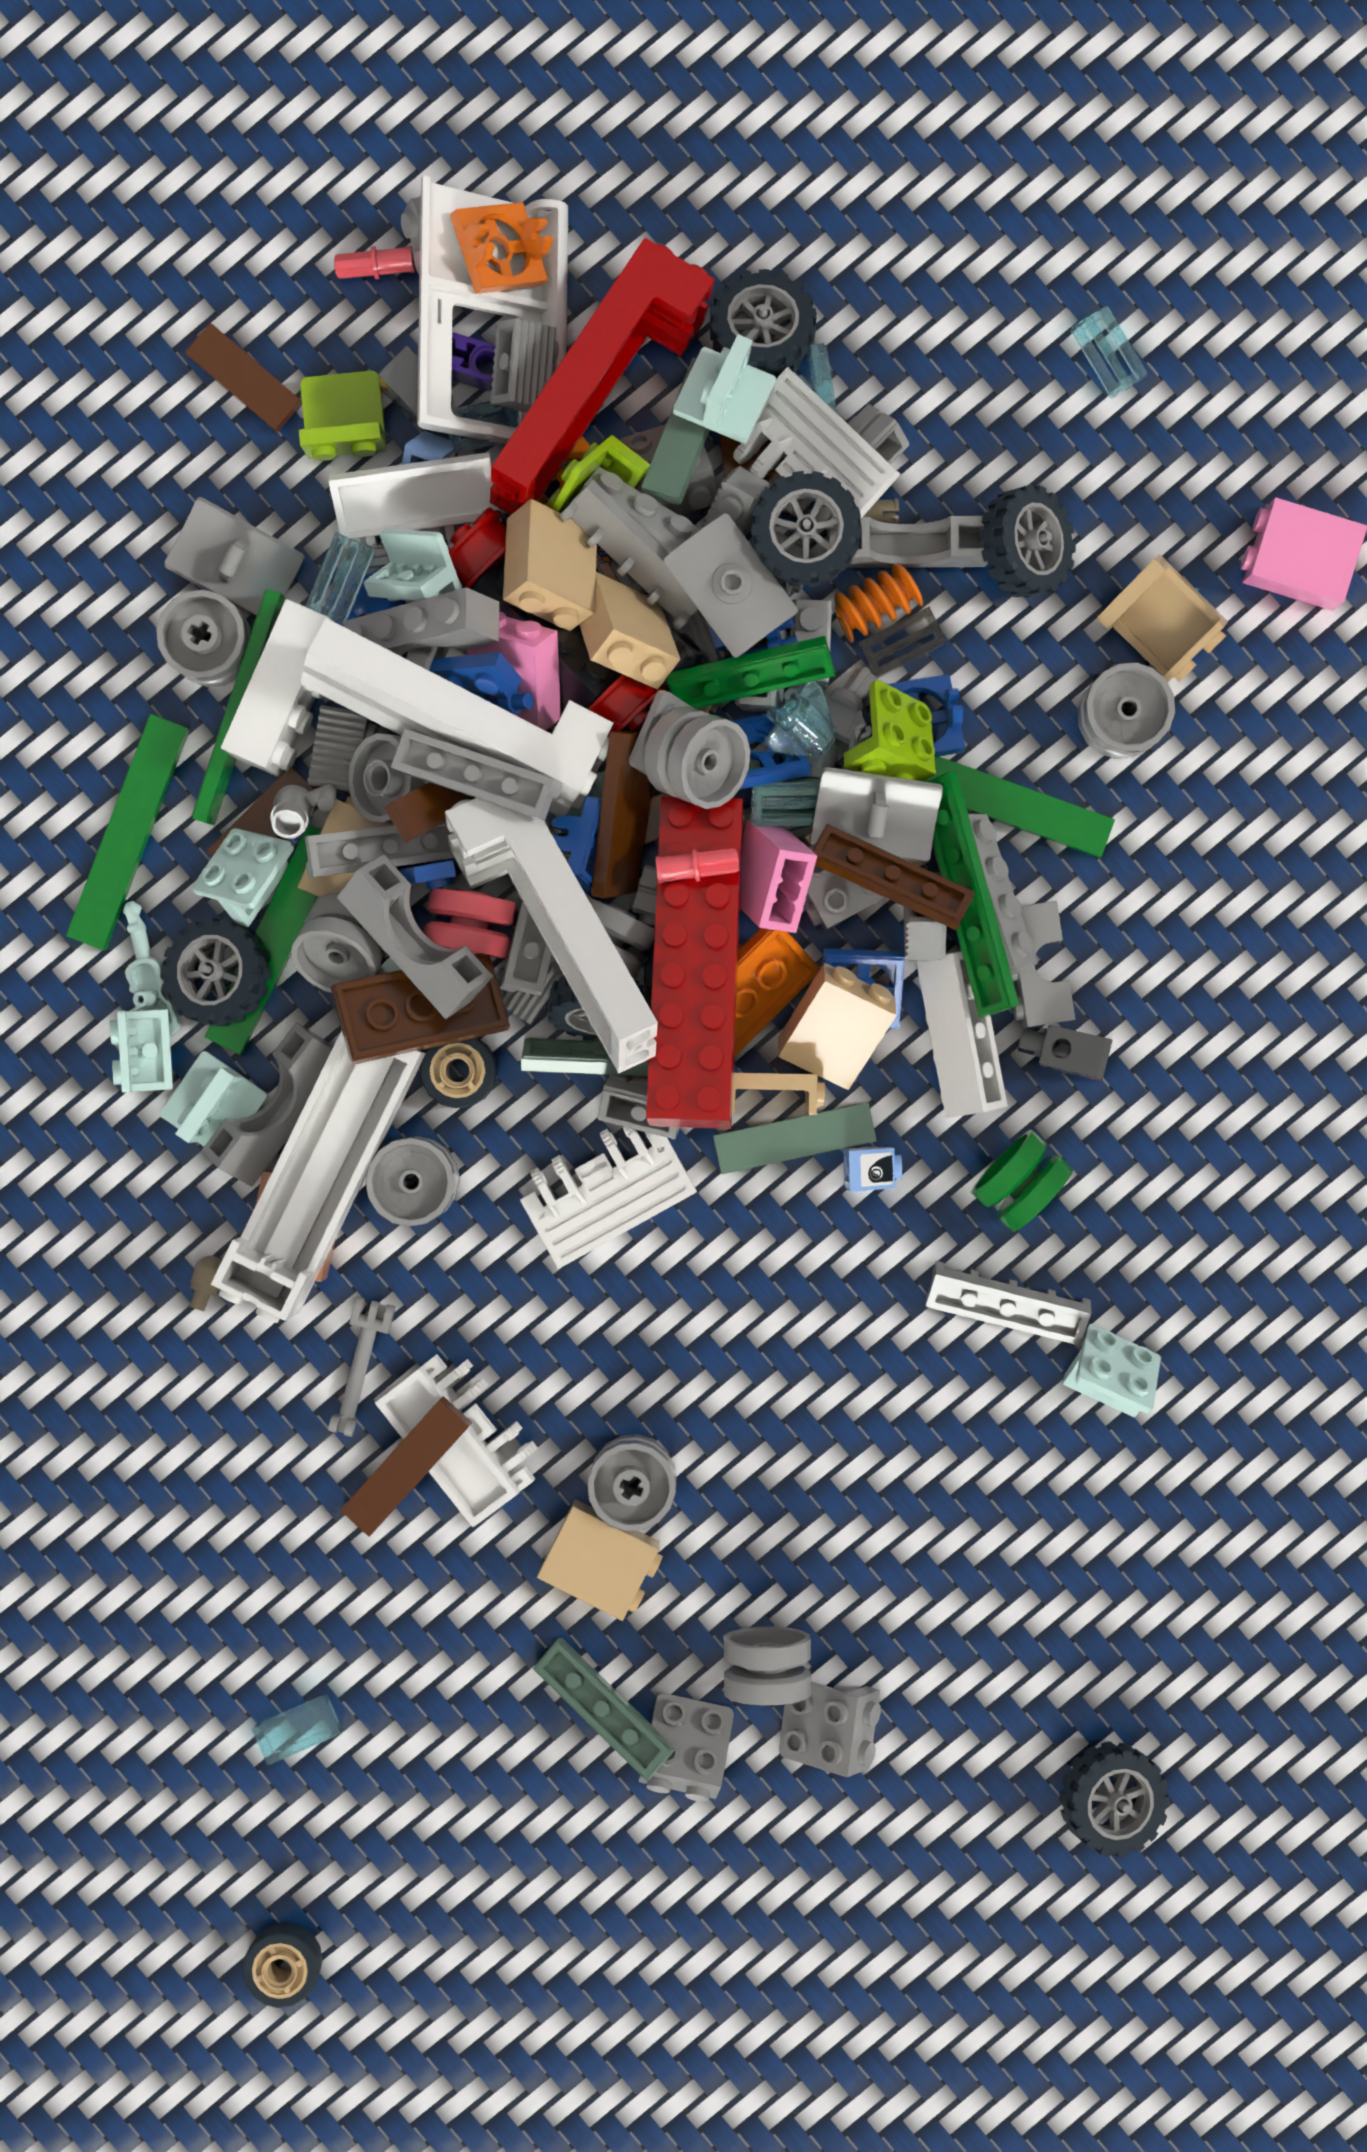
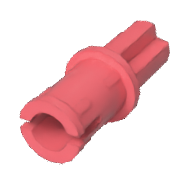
M372 246L371 251L344 253L334 256L335 273L339 279L374 276L375 280L380 279V275L415 273L412 246L376 250V246Z
M731 848L697 853V849H692V853L656 856L658 881L663 883L695 878L696 882L701 881L700 877L736 873L739 871L737 850Z

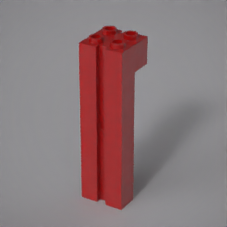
M644 237L492 464L491 482H493V485L490 488L489 503L512 515L530 499L539 502L646 338L649 337L680 357L683 356L706 320L709 304L704 301L705 299L709 300L711 297L715 279L709 276L702 267L689 264L675 256L667 246L660 243L655 244Z

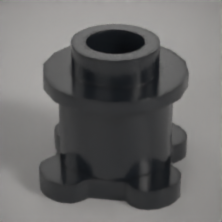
M674 629L670 630L680 656V661L671 672L691 668L698 659L703 663L707 662L709 656L695 644L692 638L685 633H679Z

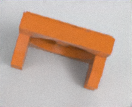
M523 202L459 208L450 214L475 294L542 286L548 281L542 258L549 253L553 238L552 235L539 237L540 232L545 229L548 222L546 218L541 217L528 219ZM495 219L510 225L516 231L518 240L509 241L504 235L500 234ZM490 240H496L504 247L506 253L504 260H499L492 255L495 245L494 242H489ZM523 254L525 258L524 267L517 275L513 276L509 261L513 255ZM488 262L496 267L498 273L492 270L486 263Z

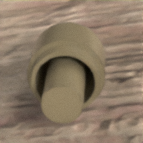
M211 1255L205 1256L196 1263L190 1279V1288L194 1289L195 1292L189 1307L205 1311L210 1295L217 1296L218 1291L221 1290L211 1285L222 1262L220 1258Z

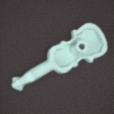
M135 901L127 902L123 913L128 920L127 930L130 933L136 960L125 971L126 978L130 984L129 991L134 994L133 1002L136 1005L130 1011L168 1009L170 1037H172L181 1027L180 1013L170 1004L169 1001L171 999L163 990L162 984L165 983V977L161 976L163 963L156 958H152L146 926L139 916L142 909L141 905Z

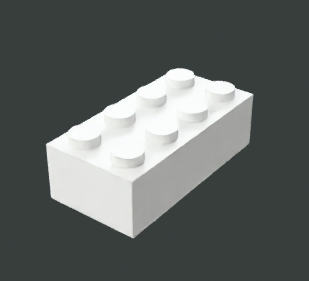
M285 600L221 749L236 759L276 777H280L284 770L289 771L297 756V750L294 749L300 734L305 735L311 725L313 713L310 710L315 698L321 699L323 696L300 684L302 672L305 668L306 654L324 619L327 618L333 621L331 618L291 600Z

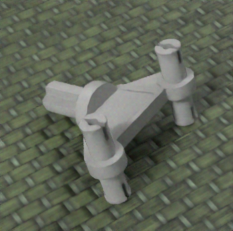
M867 667L857 668L843 688L838 687L834 689L830 695L826 694L801 699V691L798 690L796 693V688H790L784 694L785 702L780 707V719L787 725L793 737L799 734V724L803 721L849 744L850 750L871 737L872 728L871 726L867 727L862 716L864 709L862 701L869 692V685L876 681V676Z

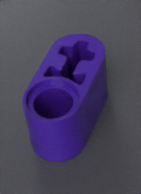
M452 332V351H457L458 357L452 356L451 380L485 391H491L493 389L491 383L494 380L492 374H482L479 372V368L486 361H494L496 345ZM465 362L469 363V369H467Z

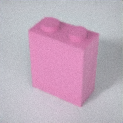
M1276 497L1266 508L1261 507L1252 531L1258 532L1254 546L1247 547L1242 559L1241 569L1246 570L1242 583L1332 611L1345 602L1367 531V525Z
M499 612V642L467 650V655L501 652L522 678L517 689L519 693H530L533 696V707L521 710L516 716L546 731L561 718L557 630L543 627L535 621H521L510 618L504 613Z
M747 820L743 834L740 909L760 928L796 933L817 855L786 827Z

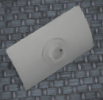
M198 497L165 560L164 566L205 590L221 594L237 608L257 617L265 590L270 589L286 596L305 557L301 552L210 501Z
M726 513L699 530L664 558V564L733 657L741 656L757 642L798 613L797 606L774 575L761 562L755 549L732 518Z
M825 767L822 770L810 842L815 846L826 824H829L904 860L926 863L931 856L943 786L929 782Z

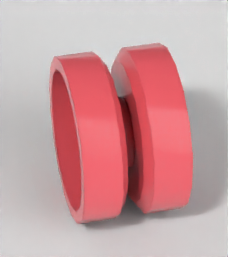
M430 889L427 909L432 914L451 918L450 923L430 921L424 924L423 933L431 941L446 948L453 949L467 946L473 954L482 953L490 955L492 958L508 959V951L512 939L504 933L488 930V925L507 927L514 924L517 903L495 898L491 894L471 890Z

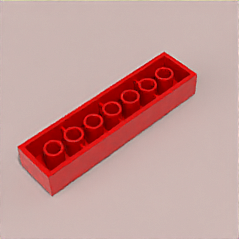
M661 797L658 856L692 853V849H697L698 853L734 848L738 853L739 871L736 873L700 877L701 881L696 882L695 878L659 883L657 877L651 1012L658 1025L657 1036L654 1037L656 1041V1056L649 1059L646 1119L649 1126L731 1129L744 823L743 799L732 798L720 807L705 809L676 797Z

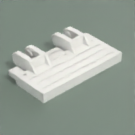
M788 367L776 379L775 385L748 442L745 444L741 443L733 453L734 459L739 464L746 463L770 439L772 442L757 458V461L754 462L750 469L751 473L760 478L765 477L786 454V458L775 469L781 476L786 478L792 476V473L797 471H804V474H812L813 471L824 473L823 476L829 479L834 477L841 482V486L845 490L848 489L852 493L854 502L859 507L861 518L900 476V473ZM802 500L798 501V504L803 511L812 501ZM791 504L787 506V511L792 516H796ZM822 505L815 520L817 523L826 521L832 513L827 507Z
M490 452L329 475L328 481L343 546L346 548L349 546H362L360 538L363 537L366 539V544L370 546L373 544L379 545L377 535H380L385 529L440 532L439 527L444 526L448 548L451 549L454 544L450 539L456 532L455 524L469 522V525L473 527L474 521L487 508L491 507L494 511H500L498 507L489 503L490 488L493 485V482H491L492 462Z
M622 1126L625 1134L631 1139L638 1152L637 1155L625 1161L613 1134L608 1129L603 1130L599 1134L617 1166L612 1168L605 1153L579 1166L574 1170L583 1184L580 1187L577 1186L564 1161L558 1155L551 1159L553 1168L569 1192L556 1199L549 1187L544 1173L538 1167L530 1171L532 1179L547 1205H542L535 1191L520 1199L558 1269L697 1192L667 1137L645 1132L652 1147L647 1149L637 1130Z
M436 1354L382 1396L375 1404L404 1440L441 1397L444 1396L462 1413L460 1408L482 1392L488 1384L484 1379L477 1380L468 1387V1390L458 1396L450 1384L458 1378L461 1379L465 1376L473 1365L466 1359L437 1381L435 1377L444 1371L447 1366ZM476 1403L463 1413L472 1424L429 1471L472 1527L491 1515L535 1480V1477L526 1466L513 1475L509 1471L538 1448L533 1441L525 1443L509 1458L500 1450V1446L515 1438L522 1429L517 1421L486 1443L485 1439L497 1429Z

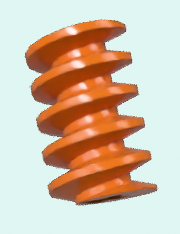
M895 563L892 565V577L882 570L877 574V583L871 578L864 579L863 591L856 585L850 586L849 599L841 592L835 594L834 610L838 622L850 643L854 642L853 629L855 628L864 636L868 635L867 622L869 621L878 629L882 628L881 615L886 614L893 622L896 621L895 608L898 606L907 615L910 614V600L912 599L921 608L923 607V599L914 579L901 564Z

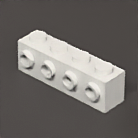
M962 952L946 954L943 960L916 961L919 974L918 980L926 1011V1022L929 1027L933 1048V1059L941 1090V1101L946 1118L983 1113L1008 1107L991 1016L979 1018Z

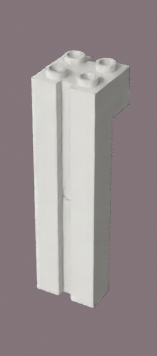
M327 618L324 619L307 651L304 663L305 668L300 681L301 685L401 736L405 728L556 779L562 784V789L559 797L552 799L548 811L560 817L567 815L571 806L576 809L580 808L597 777L596 773L601 763L607 756L609 737L607 736L613 722L570 700L551 734Z
M478 798L459 801L450 810L445 811L447 828L449 832L453 831V834L448 835L450 852L469 887L474 889L508 873L618 1074L655 1057L656 1041L654 1037L657 1036L658 1022L545 822Z
M341 1030L241 1237L232 1240L211 1283L212 1286L221 1289L219 1296L238 1305H241L243 1300L249 1301L258 1307L256 1314L275 1323H278L280 1319L286 1321L300 1313L364 1182L369 1164L378 1153L426 1053L416 1050L351 1065Z

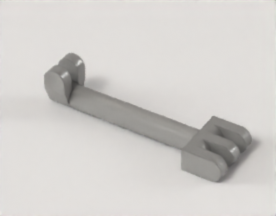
M357 1296L349 1324L361 1327L340 1412L332 1416L328 1431L334 1433L341 1432L346 1436H353L357 1422L354 1417L377 1331L386 1334L390 1332L396 1306L388 1304L384 1311V1318L380 1319L377 1316L381 1303L372 1300L368 1315L362 1314L365 1307V1298Z

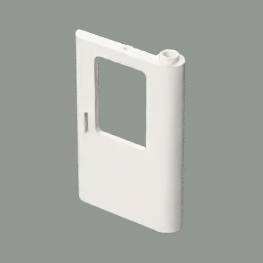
M423 175L421 177L417 424L419 427L431 431L507 444L517 427L462 418L453 414L451 410L453 306L511 318H522L556 327L555 340L559 345V354L553 363V373L565 357L568 272V205L565 202L554 199H540L525 206L528 219L534 217L547 219L548 223L545 229L540 232L539 237L552 235L553 238L549 253L542 258L548 281L542 286L475 294L450 214L459 208L510 204L512 202L436 184L430 181L429 176ZM495 219L500 234L504 235L509 241L518 240L516 231L510 225ZM490 240L489 242H494L495 245L492 255L499 260H504L506 256L504 247L496 240ZM523 254L513 255L509 261L513 276L517 275L524 267L525 258ZM488 262L486 263L492 270L498 273L496 267ZM519 411L518 426L527 412Z

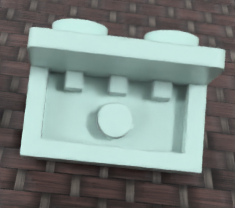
M738 334L731 349L724 347L721 353L707 347L701 349L674 404L673 414L745 444L748 442L775 385L776 377L747 365L753 340Z
M385 529L380 533L390 562L363 582L369 597L387 598L389 601L401 599L405 600L406 604L462 588L449 555L448 546L440 532Z
M233 828L192 885V890L197 895L218 900L236 924L249 927L283 877L289 865L286 860L293 852L294 846L287 840Z
M168 1009L117 1011V1020H110L111 1044L119 1045L120 1060L112 1061L114 1085L121 1084L122 1092L173 1089Z
M203 1051L161 1110L160 1116L178 1128L175 1134L187 1143L198 1142L205 1146L225 1118L241 1119L257 1113L267 1100L268 1093L209 1052Z
M1089 1324L1085 1330L1082 1349L1066 1371L1062 1385L1132 1417H1136L1139 1411L1149 1414L1154 1406L1161 1357L1149 1349L1123 1339L1108 1330Z

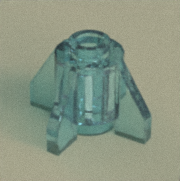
M815 681L802 684L796 693L801 699L794 697L787 701L781 709L770 708L765 714L777 725L774 726L764 741L775 753L812 757L816 754L822 755L826 753L833 745L836 727L833 725L822 687Z

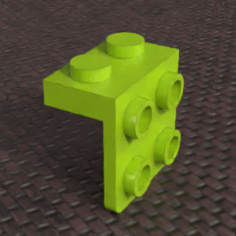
M375 371L312 376L302 379L300 387L304 429L299 430L300 446L308 459L313 458L318 461H327L342 455L367 457L375 455L376 452L387 451L382 392L379 386L378 374Z
M611 435L600 445L593 443L587 449L580 462L574 459L568 465L561 476V480L565 482L563 488L558 489L551 496L546 506L561 513L582 490L583 485L598 467L618 475L622 481L637 489L650 464L615 436Z
M880 680L872 682L869 685L872 737L843 754L844 768L851 771L922 782L936 775L931 723L932 715L929 707Z

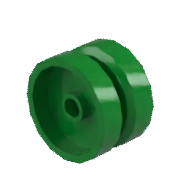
M1033 1130L1027 1131L1014 1141L990 1165L971 1191V1194L985 1207L995 1206L1004 1199L999 1207L997 1218L1012 1232L1021 1229L1043 1210L1066 1184L1073 1172V1168L1057 1154L1041 1161L1046 1152L1047 1143Z

